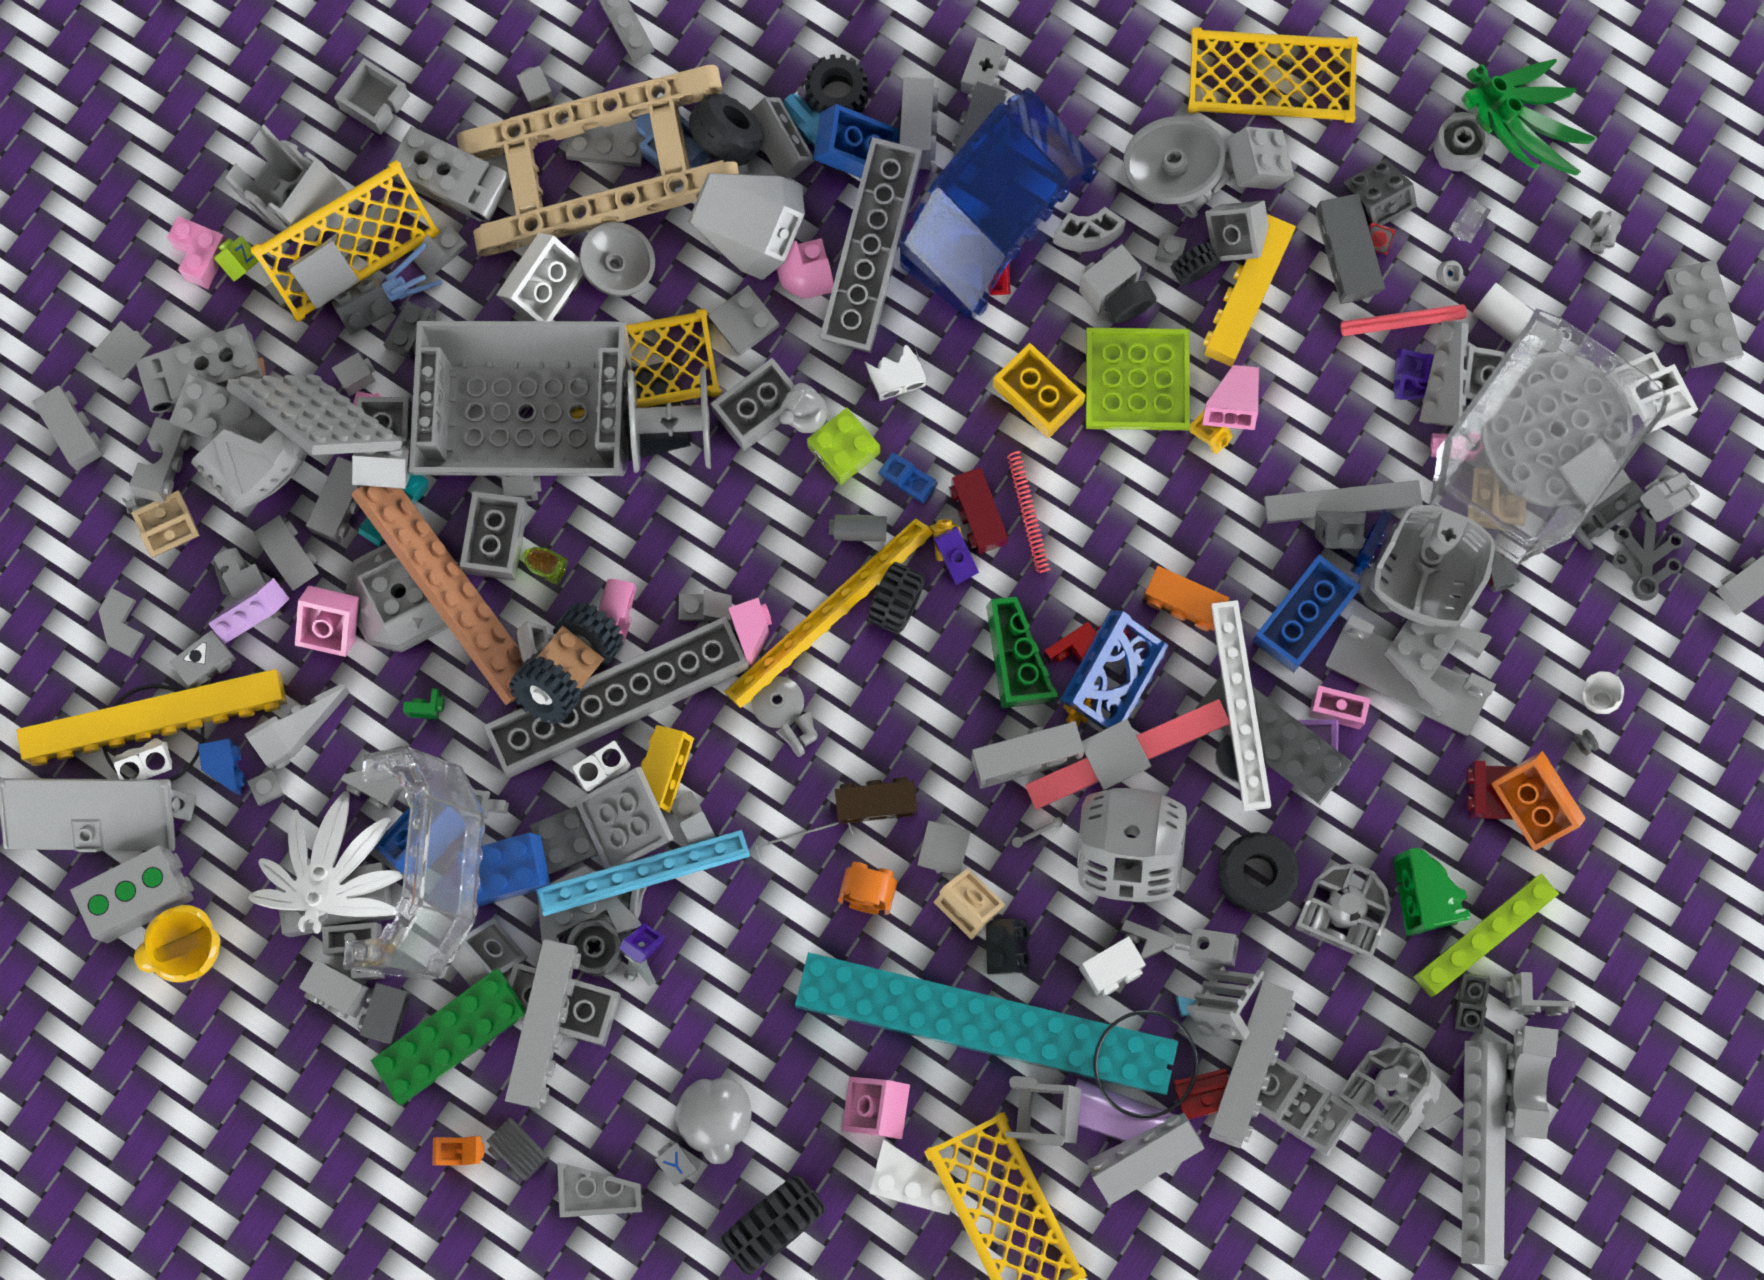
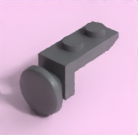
M1633 480L1582 515L1583 519L1577 523L1570 516L1567 519V524L1579 543L1587 550H1591L1594 548L1590 542L1595 536L1600 537L1611 527L1644 505L1640 500L1644 493Z

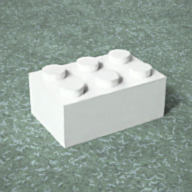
M538 233L496 295L526 321H552L583 275L580 260L553 235Z

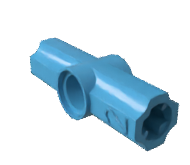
M797 93L790 94L784 99L783 104L803 140L815 147L820 113L817 111L813 112Z

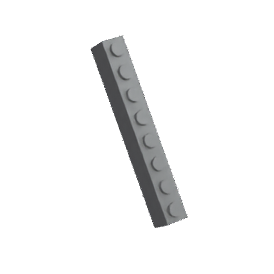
M1465 1041L1461 1263L1504 1266L1506 1043Z

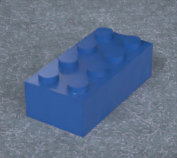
M1318 555L1260 628L1252 642L1294 673L1357 594L1361 586L1321 555Z

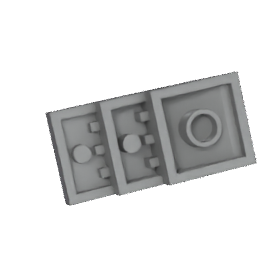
M1277 1058L1274 1067L1269 1065L1266 1075L1271 1076L1266 1092L1260 1090L1257 1099L1262 1101L1259 1113L1328 1157L1357 1113V1110L1332 1095L1329 1090L1309 1079L1304 1073Z

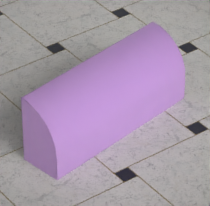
M1077 1078L1075 1087L1081 1088L1079 1126L1125 1142L1164 1123L1166 1119L1175 1115L1169 1112L1155 1118L1128 1116L1111 1106L1103 1097L1097 1085ZM1103 1088L1114 1103L1129 1112L1154 1114L1164 1111Z

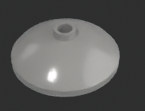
M619 222L601 224L587 234L580 248L579 260L584 276L591 285L605 294L617 297L633 295L642 290L653 276L655 269L653 248L648 239L639 230L628 224ZM609 263H615L617 268H612Z

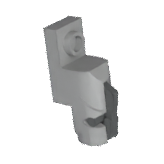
M236 548L227 549L214 556L213 564L221 592L224 595H231L236 601L267 582L261 569L256 564L249 566ZM277 610L271 617L274 619L282 615L281 610Z

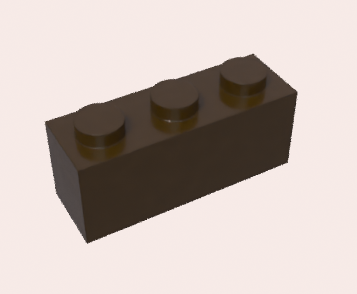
M898 777L892 779L893 783L882 784V780L867 781L866 786L856 787L855 783L841 784L839 789H835L838 823L848 824L918 816L914 780L908 781V777Z

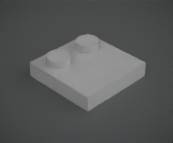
M749 285L708 314L709 320L738 356H741L780 327L778 321Z

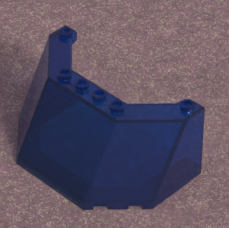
M1028 87L1022 91L1021 95L1017 93L1008 98L1007 105L1001 102L994 108L932 182L928 190L931 193L928 202H921L912 218L915 224L911 232L906 230L900 239V267L970 320H973L976 315L981 316L989 306L986 302L988 296L1010 259L1014 261L1022 251L1021 245L1026 240L1031 241L1038 231L1036 227L1040 222H1046L1051 217L1055 204L1057 202L1062 203L1069 192L1080 184L1084 185L1086 182L1090 184L1098 174L1096 170L1098 160Z

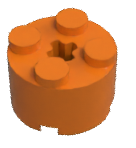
M852 862L851 867L845 870L838 902L843 904L845 900L850 902L849 908L868 914L878 915L879 910H885L884 915L890 914L898 883L893 878L894 872L884 868H879L876 871L868 869V866L864 863Z

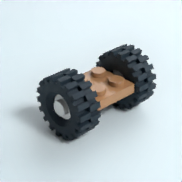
M579 602L571 605L554 625L553 634L555 636L538 657L533 656L527 659L514 674L509 684V688L512 689L511 695L517 697L516 703L518 705L522 704L524 706L522 709L526 713L528 711L531 712L533 718L537 719V717H540L541 722L544 723L548 720L550 724L561 723L577 705L581 698L579 696L581 693L580 689L593 672L599 669V667L601 669L604 668L617 654L623 645V634L619 633L621 630L619 626H614L615 620L612 617L607 618L605 616L607 614L605 611L599 612L597 606L592 605L589 607L588 603L584 602L581 605Z

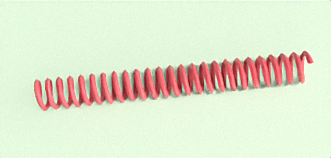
M1015 451L1010 453L1007 456V459H1009V468L1012 469L1011 474H1013L1012 478L1014 479V488L1017 489L1015 492L1018 494L1017 498H1019V507L1022 508L1020 512L1023 513L1022 517L1024 518V527H1026L1025 531L1028 533L1027 537H1029L1028 542H1030V551L1033 552L1031 556L1034 557V566L1037 567L1035 571L1040 573L1050 571V568H1046L1043 570L1038 569L1041 567L1049 566V563L1037 565L1038 563L1046 562L1048 560L1047 558L1035 560L1040 557H1045L1047 554L1043 553L1040 555H1034L1036 553L1044 552L1046 549L1042 548L1039 550H1033L1035 548L1043 547L1044 544L1042 543L1038 545H1032L1034 543L1042 542L1043 539L1031 541V539L1041 537L1042 534L1029 536L1032 533L1040 532L1041 529L1028 531L1031 528L1039 527V524L1027 526L1030 523L1037 522L1038 519L1025 521L1029 518H1034L1037 515L1032 514L1029 516H1024L1029 513H1034L1036 510L1031 509L1028 511H1023L1024 509L1033 508L1035 505L1031 504L1027 506H1022L1023 504L1032 503L1033 500L1030 499L1021 502L1022 499L1031 498L1032 495L1029 494L1020 497L1021 494L1030 493L1031 490L1018 492L1020 489L1029 488V485L1017 487L1020 484L1028 483V480L1015 482L1017 480L1025 479L1027 477V475L1014 477L1016 475L1024 474L1026 472L1025 470L1013 472L1015 470H1020L1025 467L1024 465L1017 466L1015 468L1012 467L1014 465H1019L1024 462L1020 460L1011 463V461L1013 460H1019L1022 458V456L1009 458L1014 454L1018 455L1021 453V451Z

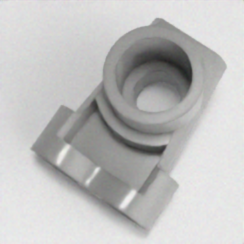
M1598 211L1591 218L1589 228L1596 232L1590 246L1592 253L1603 254L1604 249L1614 247L1616 237L1621 229V225L1618 224L1619 215L1616 212L1609 211L1604 213L1603 211Z

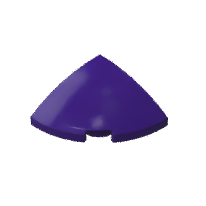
M1406 349L1397 350L1394 371L1395 399L1413 400L1425 396L1434 358L1433 354H1422Z

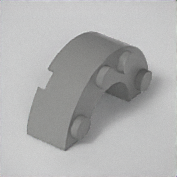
M1522 1026L1520 1029L1515 1030L1513 1051L1508 1053L1506 1058V1069L1510 1070L1509 1080H1506L1508 1111L1505 1118V1126L1511 1129L1514 1136L1547 1139L1550 1114L1546 1096L1547 1078L1551 1061L1556 1057L1558 1029Z

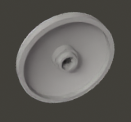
M1186 116L1166 117L1146 125L1132 137L1124 154V169L1130 186L1143 198L1161 204H1181L1203 196L1218 183L1226 165L1225 147L1218 132L1204 121Z

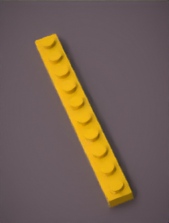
M915 518L724 691L728 698L740 708L749 703L761 689L769 685L783 669L789 667L793 660L803 651L809 649L815 640L823 633H826L842 616L846 615L858 601L866 597L881 582L887 569L894 562L900 564L905 562L911 553L922 546L933 534L930 528Z

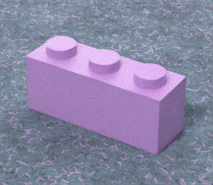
M272 578L224 608L208 624L222 642L226 644L273 615L290 598L275 579Z

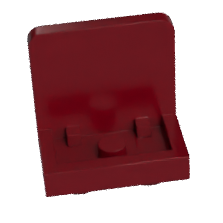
M1478 760L1469 765V768L1466 769V783L1469 784V794L1466 795V810H1469V818L1514 820L1491 785L1493 781L1514 767L1486 766V761Z

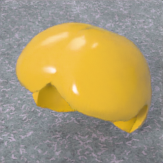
M191 905L175 906L157 915L149 923L145 930L144 942L135 951L134 962L139 970L146 973H155L164 980L176 983L191 981L208 972L216 962L220 951V936L213 929L210 918L203 910Z

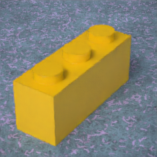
M656 725L654 732L650 736L649 748L646 757L642 760L641 768L660 810L670 813L694 738L684 731Z

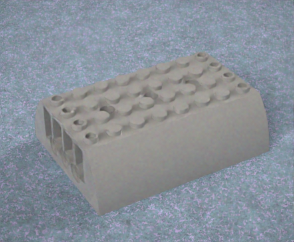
M417 321L409 473L412 475L624 476L628 467L630 426L628 370H632L630 344L625 322ZM474 407L482 408V415L476 419L470 418V410ZM525 407H531L534 410L533 415L528 419L520 417V412ZM577 407L585 410L584 416L580 419L571 417L573 409Z

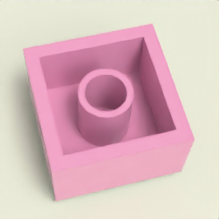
M308 586L298 600L295 645L346 657L356 641L359 597Z

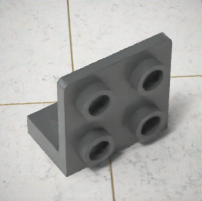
M1387 159L1344 181V186L1353 195H1360L1361 203L1366 208L1369 226L1371 222L1384 225L1417 207L1413 183Z

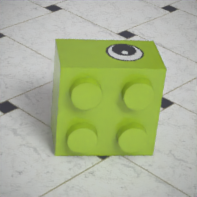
M847 407L807 438L810 451L840 486L880 455L879 443Z

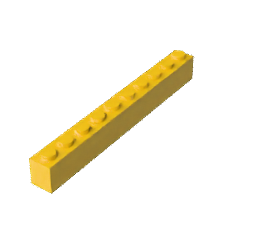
M277 669L28 726L16 729L21 759L31 764V766H41L47 764V760L53 758L66 760L73 758V754L79 752L84 754L96 753L103 746H109L110 748L122 747L126 745V741L134 739L136 742L150 740L152 735L160 733L162 736L176 734L177 729L186 727L188 730L199 729L203 727V723L211 721L214 724H220L229 721V717L237 715L240 718L255 715L254 711L265 709V712L276 711L281 708L280 705L287 704L282 674Z

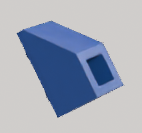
M231 739L198 744L201 770L235 794H243L242 786H245L243 771H239L238 761L241 760L239 745H236Z

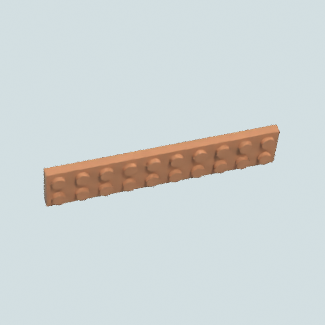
M362 486L355 489L351 494L504 704L508 705L515 701L517 697L511 695L512 689L509 688V684L511 683V678L524 663L519 647L403 489Z

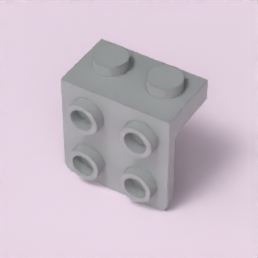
M1521 972L1511 976L1505 984L1506 998H1509L1510 1010H1518V1015H1535V1013L1545 1011L1546 1016H1561L1562 1014H1567L1569 1009L1576 1007L1575 1001L1533 1000L1531 972Z

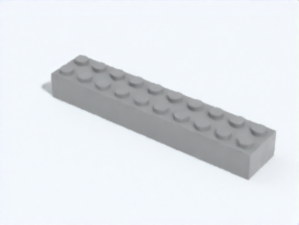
M725 616L590 677L580 689L581 693L579 696L581 698L577 705L561 723L550 724L549 720L546 723L541 722L540 717L535 719L531 716V712L528 711L526 713L521 708L484 725V728L505 775L511 778L747 671L749 667Z

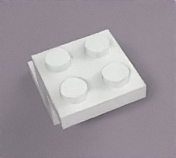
M1655 351L1607 372L1624 392L1632 412V417L1640 415L1649 433L1698 411L1675 364L1663 368Z

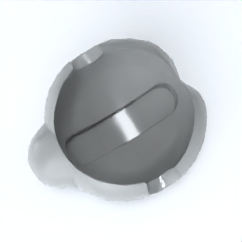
M728 1078L697 1080L686 1088L677 1104L676 1123L681 1137L691 1148L702 1152L704 1157L712 1164L726 1163L733 1156L735 1146L745 1138L749 1131L752 1114L749 1096L739 1083Z

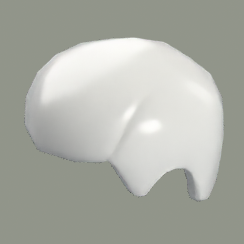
M1599 671L1587 678L1582 692L1584 705L1596 714H1610L1621 705L1624 696V686L1620 678L1611 672Z

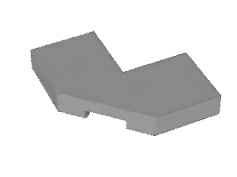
M111 588L98 610L106 642L109 647L133 658L145 638L144 634L124 624L136 601Z

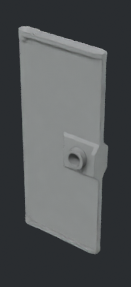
M0 778V816L4 849L75 850L77 852H99L103 850L148 851L159 845L167 850L170 849V851L175 850L171 781L169 779Z

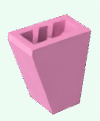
M1238 365L1231 367L1206 403L1203 425L1255 430L1258 415L1259 367Z

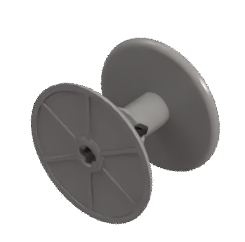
M705 366L700 368L701 405L672 406L671 403H667L666 407L638 408L635 374L632 370H628L629 421L634 473L640 470V434L668 433L669 436H672L673 432L703 431L705 465L708 469H711L710 422Z

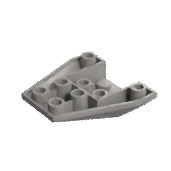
M708 173L688 222L740 271L763 280L785 262L805 215L802 185L778 175Z

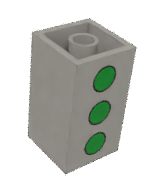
M158 845L71 889L70 891L91 937L104 943H109L151 922L165 910L194 900L191 893L194 891V887L187 876H183L180 870L183 864L177 853L173 854L170 849L167 850Z

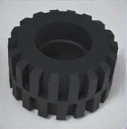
M835 54L830 55V59L827 60L825 56L820 58V64L815 62L812 65V71L808 70L805 91L808 106L814 112L821 113L831 106L838 104L855 112L863 113L865 104L868 103L869 92L867 74L863 72L862 65H856V60L852 57L846 60V55L842 54L840 58H835ZM837 81L846 83L851 88L847 95L840 98L830 97L823 92L825 86Z
M894 562L887 569L878 586L869 609L868 621L897 635L902 632L920 598L925 583V575Z

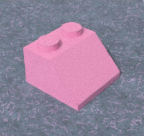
M759 598L728 608L748 667H752L755 664L769 635L768 625L772 624L766 603L761 605Z
M849 1077L842 1131L902 1139L910 1085L890 1080Z

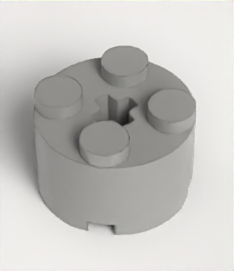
M1459 112L1451 115L1441 125L1434 140L1433 149L1439 165L1444 169L1453 171H1466L1476 167L1489 145L1490 134L1486 133L1478 123L1476 115L1472 113Z

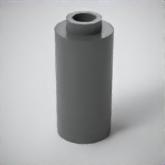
M835 514V518L829 520V535H834V540L886 542L887 516Z

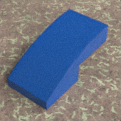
M893 452L878 472L885 480L922 504L926 502L938 485L936 479L916 469L913 463Z

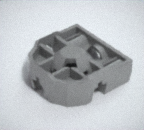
M1355 863L1332 866L1313 881L1311 890L1296 922L1295 929L1361 958L1370 959L1374 954L1391 912L1388 890L1372 870ZM1354 870L1361 871L1367 875L1361 890L1355 886L1348 885ZM1317 887L1330 892L1327 903L1313 898ZM1345 889H1348L1349 892L1344 894L1343 896L1337 893L1340 891H1344ZM1368 909L1383 915L1379 925L1364 920ZM1357 912L1359 919L1350 921V915ZM1329 922L1338 928L1349 929L1347 936L1335 930L1327 929Z
M1404 1042L1401 1044H1386L1375 1051H1369L1337 1095L1342 1101L1354 1107L1358 1114L1406 1143L1425 1118L1422 1113L1423 1103L1431 1101L1435 1104L1439 1099L1441 1081L1435 1068L1423 1052ZM1374 1064L1380 1070L1375 1080L1365 1075L1367 1065L1370 1067ZM1397 1090L1399 1094L1389 1097V1091ZM1415 1090L1418 1095L1411 1103L1407 1100L1409 1099L1407 1094L1409 1091L1413 1093ZM1377 1099L1389 1110L1386 1115L1373 1106Z

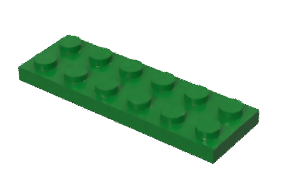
M495 969L370 1061L398 1106H400L525 1017L526 1009L501 970Z

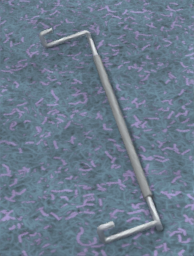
M835 822L815 829H811L808 831L769 841L768 843L757 845L755 847L758 854L759 862H761V859L757 847L772 844L775 842H779L782 840H786L789 838H793L824 828H828L839 823ZM848 823L851 835L853 836V831L851 829L850 823Z

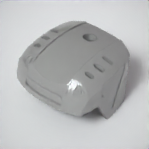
M223 429L193 458L191 463L218 491L230 508L236 512L262 501L286 484L305 461L307 452L278 429L262 443Z
M1433 505L1413 506L1407 510L1399 522L1387 533V538L1371 572L1370 588L1389 610L1407 619L1431 627H1457L1468 616L1471 608L1489 581L1495 552L1494 540L1481 525L1461 514ZM1432 550L1435 552L1436 561L1428 560L1425 556V551ZM1383 565H1384L1385 567H1387L1388 569H1390L1391 572H1389L1388 570H1386V569L1383 567ZM1454 583H1464L1465 586H1464V585H1454ZM1449 595H1456L1461 598H1452Z
M1112 788L1086 796L1082 804L1077 855L1078 880L1082 888L1098 896L1114 900L1153 902L1170 898L1177 889L1179 877H1181L1187 823L1186 807L1161 793L1142 789ZM1127 835H1135L1136 837L1129 838ZM1116 858H1119L1118 861H1117V864H1116V868H1115ZM1089 860L1100 865L1106 866L1107 869L1095 866L1092 863H1090ZM1140 860H1143V862H1142V873H1141V862H1140ZM1169 868L1168 871L1162 873H1149L1150 871H1157ZM1088 869L1095 873L1103 875L1106 878L1104 879L1089 873ZM1168 878L1166 881H1163V882H1159V883H1148L1149 881H1154V880H1160V879ZM1088 880H1091V881H1093V882H1095V883H1098V884H1100V885H1103V886H1105V888H1100V887H1098V886H1095V885L1089 883ZM1167 888L1166 890L1161 892L1148 893V891Z

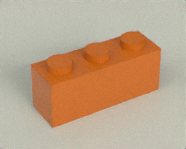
M1157 566L1143 597V600H1146L1147 605L1157 610L1163 608L1170 611L1171 615L1176 619L1182 621L1188 619L1195 622L1194 625L1203 631H1215L1211 604L1228 602L1230 599L1223 594L1160 566Z

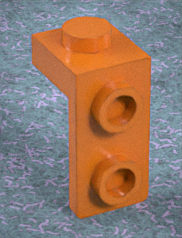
M481 1136L433 1138L432 1165L465 1166L480 1164L485 1152Z

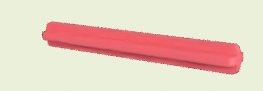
M1464 304L1346 320L1341 322L1340 330L1343 336L1440 323L1442 321L1462 320L1466 318L1467 310Z

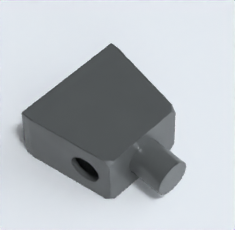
M1316 511L1314 537L1325 548L1362 549L1366 512Z

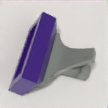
M645 923L630 934L622 942L619 949L625 954L624 957L628 959V966L624 974L626 980L634 981L639 972L648 986H652L656 981L647 964V958L662 945L665 937Z

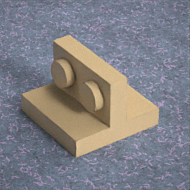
M968 868L947 883L940 890V895L934 901L971 940L1006 906Z

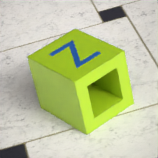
M242 235L235 241H232L231 238L226 240L218 247L221 252L214 257L233 281H236L259 262L255 255L251 253V246Z

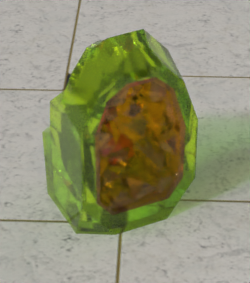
M541 547L527 549L524 553L525 565L533 574L555 585L561 581L568 566L566 558L547 548Z

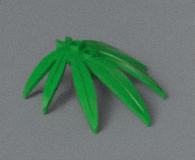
M1557 59L1529 65L1502 76H1494L1492 79L1488 76V71L1483 64L1479 65L1476 69L1472 68L1466 74L1467 78L1477 85V88L1467 91L1461 97V100L1469 110L1476 106V119L1488 135L1494 130L1502 144L1516 158L1535 170L1539 166L1527 157L1517 143L1532 156L1553 168L1572 175H1578L1581 172L1549 147L1531 129L1547 137L1568 143L1590 144L1595 140V137L1523 106V104L1540 105L1557 102L1572 96L1576 92V88L1521 87L1541 77L1557 62Z

